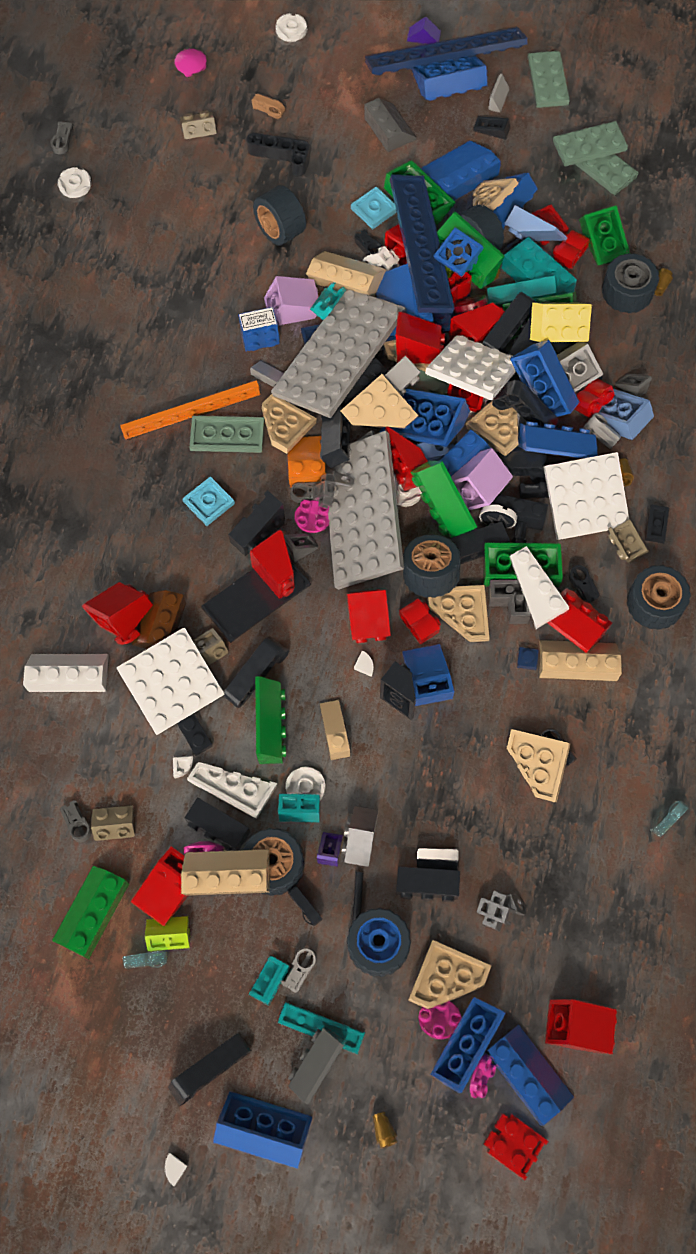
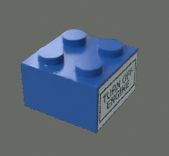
M273 307L238 314L245 351H255L260 348L273 347L280 344L278 324Z

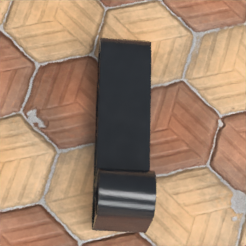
M250 133L246 137L247 149L250 155L291 162L292 173L295 176H303L306 173L310 160V149L307 141L260 133Z
M521 291L486 336L482 344L505 354L506 345L530 315L532 304L537 303V301Z
M515 380L506 383L492 401V405L496 409L506 410L513 407L526 421L537 422L538 426H544V423L554 424L555 428H558L560 424L558 417L522 381Z
M515 451L504 456L500 452H496L512 476H530L531 481L535 484L546 482L544 466H548L550 463L545 453Z
M270 636L265 638L226 688L223 697L236 708L242 707L256 689L255 677L265 678L275 663L280 664L285 660L289 650L276 639Z
M239 1032L170 1082L168 1089L179 1106H182L194 1097L200 1089L247 1056L252 1049Z

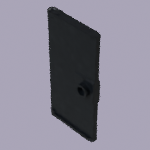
M291 562L294 573V590L289 596H283L279 599L253 569L201 605V608L224 634L228 642L232 643L257 623L311 586V583Z

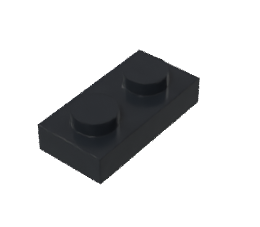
M650 505L645 541L664 544L669 507Z
M194 713L177 723L195 756L213 747Z

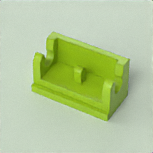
M188 916L171 917L165 926H162L154 919H147L145 929L147 950L158 951L190 948Z

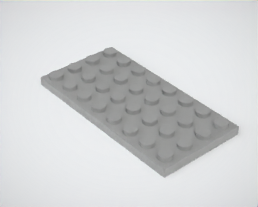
M346 289L334 309L322 321L271 390L272 395L331 418L397 326L398 312L406 313L405 307Z
M383 431L351 443L349 461L332 468L325 462V472L327 474H332L333 472L345 474L354 480V485L351 487L341 485L334 487L332 507L329 506L328 512L334 586L338 590L404 569L390 436L387 431ZM341 478L343 481L349 482L347 479Z

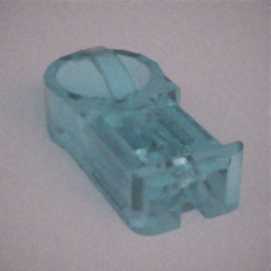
M683 801L675 802L669 808L668 815L652 831L660 838L689 807ZM677 803H679V804L670 812L672 806L675 805V804H677Z
M167 951L123 957V967L125 969L144 966L159 968L168 963Z

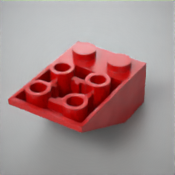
M387 426L385 431L390 436L393 471L396 474V481L398 485L402 486L404 491L416 488L412 481L411 471L426 463L427 459L421 448Z
M172 846L157 862L131 900V903L162 926L167 924L189 896L181 894V872L185 856Z

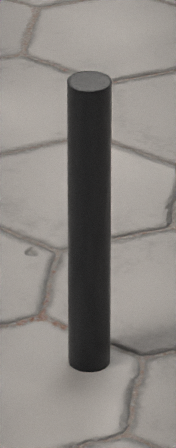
M355 872L352 922L361 914L363 872Z

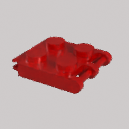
M502 1113L494 1126L500 1131L499 1135L491 1131L484 1145L489 1148L487 1152L489 1155L525 1181L527 1172L533 1162H537L538 1159L536 1157L544 1144L547 1145L549 1141L511 1114L510 1117H507ZM540 1141L538 1147L536 1148L535 1152H534L533 1155H532L531 1153L533 1152L534 1148L537 1146V1143ZM528 1158H529L530 1160H529V1162L527 1163L526 1167L524 1168V1170H523L522 1172H520V1171L522 1170V1168L525 1166V1163H526V1161H527Z

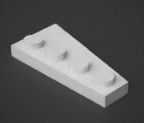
M527 546L510 556L536 629L569 610V606Z
M200 762L196 764L188 776V781L256 819L277 787L275 782L261 781L260 778H250L241 775V773L224 771L223 768Z

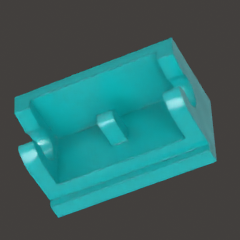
M336 282L331 283L327 289L325 288L310 308L322 320L334 309L346 291L344 287L335 291L333 287Z
M279 794V822L320 821V795Z
M269 956L249 995L270 1006L290 968L289 965Z

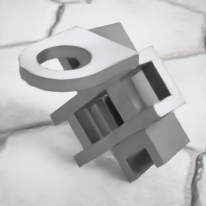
M326 473L321 476V483L314 486L313 500H318V506L328 509V506L332 507L334 487L337 485L351 487L354 485V480L345 474ZM341 478L347 479L349 482H345Z
M493 891L491 900L481 898L476 913L485 916L482 924L500 932L503 923L511 926L512 922L507 921L510 912L524 916L527 913V909L520 897L513 894L505 895L500 891ZM485 903H487V906H486V909H485V912H484V911H483V908H484ZM498 908H500L499 915L496 917Z

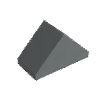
M627 373L615 385L622 392L642 397L647 393L652 378L651 376Z
M309 533L284 536L288 554L294 563L318 548V545Z

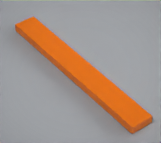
M256 380L122 424L120 427L124 438L129 439L192 418V416H198L259 396V385Z

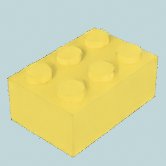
M533 303L530 340L538 342L545 340L550 342L589 341L592 304Z

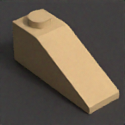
M339 700L320 703L330 759L350 757V748Z

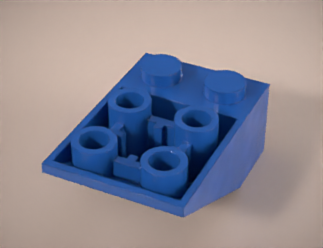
M440 644L402 651L405 665L409 667L412 673L416 697L415 706L453 699L454 688Z

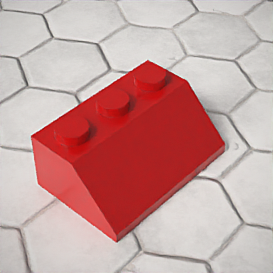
M566 588L560 595L569 606V610L547 623L587 653L602 639L612 625V622L606 615L595 610L590 603L578 597L574 591Z

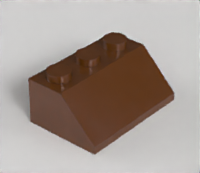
M167 590L149 594L150 597L148 599L153 606L139 622L137 631L140 635L132 642L133 646L149 649L177 632L186 606L183 594Z

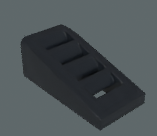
M478 116L473 130L496 138L507 139L510 131L509 118Z

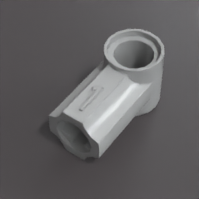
M595 413L583 427L590 429V433L596 435V438L609 449L621 438L616 431L607 425L606 419L598 413Z

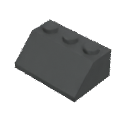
M377 98L364 104V119L387 152L416 140V136L392 103Z
M324 1027L322 1031L319 1029L316 1031L312 1038V1041L315 1043L310 1050L306 1048L300 1058L303 1063L299 1069L295 1067L288 1078L291 1080L288 1087L306 1104H309L347 1042L327 1027Z

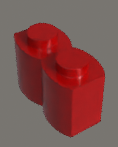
M574 230L570 231L569 234L566 233L565 236L568 237L566 241H562L560 245L557 244L553 250L554 260L569 269L576 265L579 258L586 252L590 242L589 238Z
M467 272L463 277L453 273L448 278L453 304L457 299L466 297L471 291L472 276Z
M598 378L595 379L584 390L576 394L580 403L575 407V410L591 418L595 413H599L602 406L612 401L615 396L613 387Z
M416 599L399 610V616L421 645L440 632L439 626L441 624L436 616L432 617L429 613L428 605L424 601L421 602L419 599Z

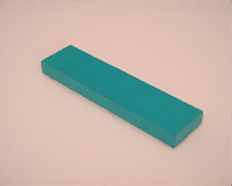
M556 276L487 288L488 304L502 305L512 302L521 291L531 298L558 294Z
M285 1002L277 1022L312 1037L318 1029L322 1031L324 1027H327L347 1041L342 1049L358 1054L365 1035L364 1032Z

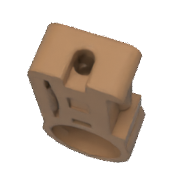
M256 94L252 99L254 110L258 109L266 112L269 116L276 119L281 118L285 112L284 105L277 100L260 94Z

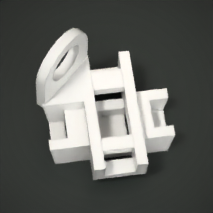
M385 246L380 247L378 253L371 254L362 260L364 263L368 262V264L377 267L382 265L386 272L400 267L398 256L393 250H388Z

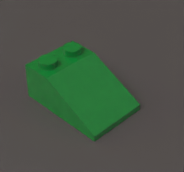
M617 205L584 215L579 219L583 235L590 239L588 247L597 266L612 262L614 258L620 255L630 253Z

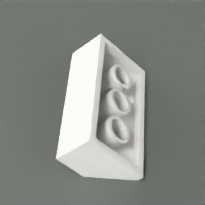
M31 654L25 665L23 685L29 692H106L109 655Z

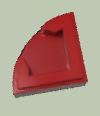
M134 629L126 640L117 636L115 641L121 645L128 644L139 637L140 633Z

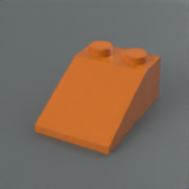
M322 436L302 437L288 452L290 488L295 483L321 482V476L326 474L325 462L320 457V440Z

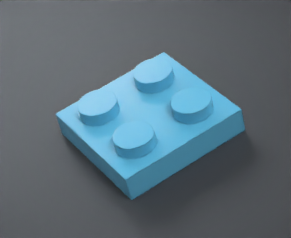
M377 187L351 204V209L372 229L397 213L395 204Z
M211 476L182 498L183 502L206 526L235 504L234 500Z

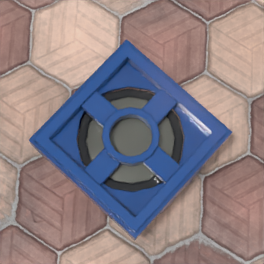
M454 228L434 254V258L463 277L467 270H472L473 264L477 263L478 255L484 248L481 244L457 228Z

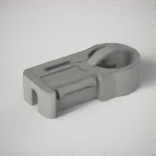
M302 949L298 951L292 963L294 966H292L285 978L286 981H282L283 986L288 987L293 992H299L317 962V956L312 950ZM304 951H309L300 965L298 962L299 955ZM313 955V963L308 968H304Z

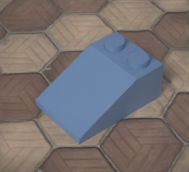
M516 205L505 222V225L509 227L508 231L522 241L527 237L533 241H566L568 238L555 226Z
M613 389L615 396L611 402L602 406L598 414L602 415L606 419L607 425L620 436L633 440L654 417L650 400Z

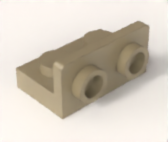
M213 628L192 640L207 666L228 654L223 640Z

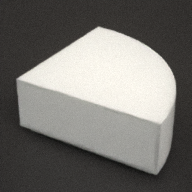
M362 651L354 666V670L372 677V659L367 653Z
M173 757V777L179 778L188 773L193 765L194 757Z
M169 1153L165 1162V1173L169 1182L175 1186L188 1166Z

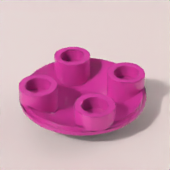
M186 49L176 56L175 66L180 72L184 73V76L190 77L206 69V57L197 49Z
M303 500L295 511L294 518L297 526L308 533L323 531L329 526V506L326 509L318 506L319 501Z
M199 841L183 847L184 854L189 852L223 851L224 846L210 841Z
M451 1001L430 1009L421 1007L419 1011V1024L422 1030L435 1039L450 1038L462 1019L459 1009Z
M487 1054L480 1059L471 1076L470 1094L473 1098H484L488 1091L487 1081L496 1072V1065L492 1064V1059Z

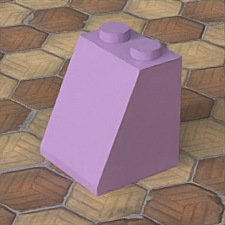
M275 277L264 300L266 308L273 307L278 326L315 319L317 316L310 310L318 299V288L315 285L314 279Z
M492 448L480 451L451 476L468 510L489 506L513 477Z

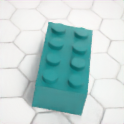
M529 237L504 255L501 269L516 282L556 276L558 294L572 292L575 289L577 279Z

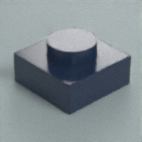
M519 647L517 668L536 670L539 650Z

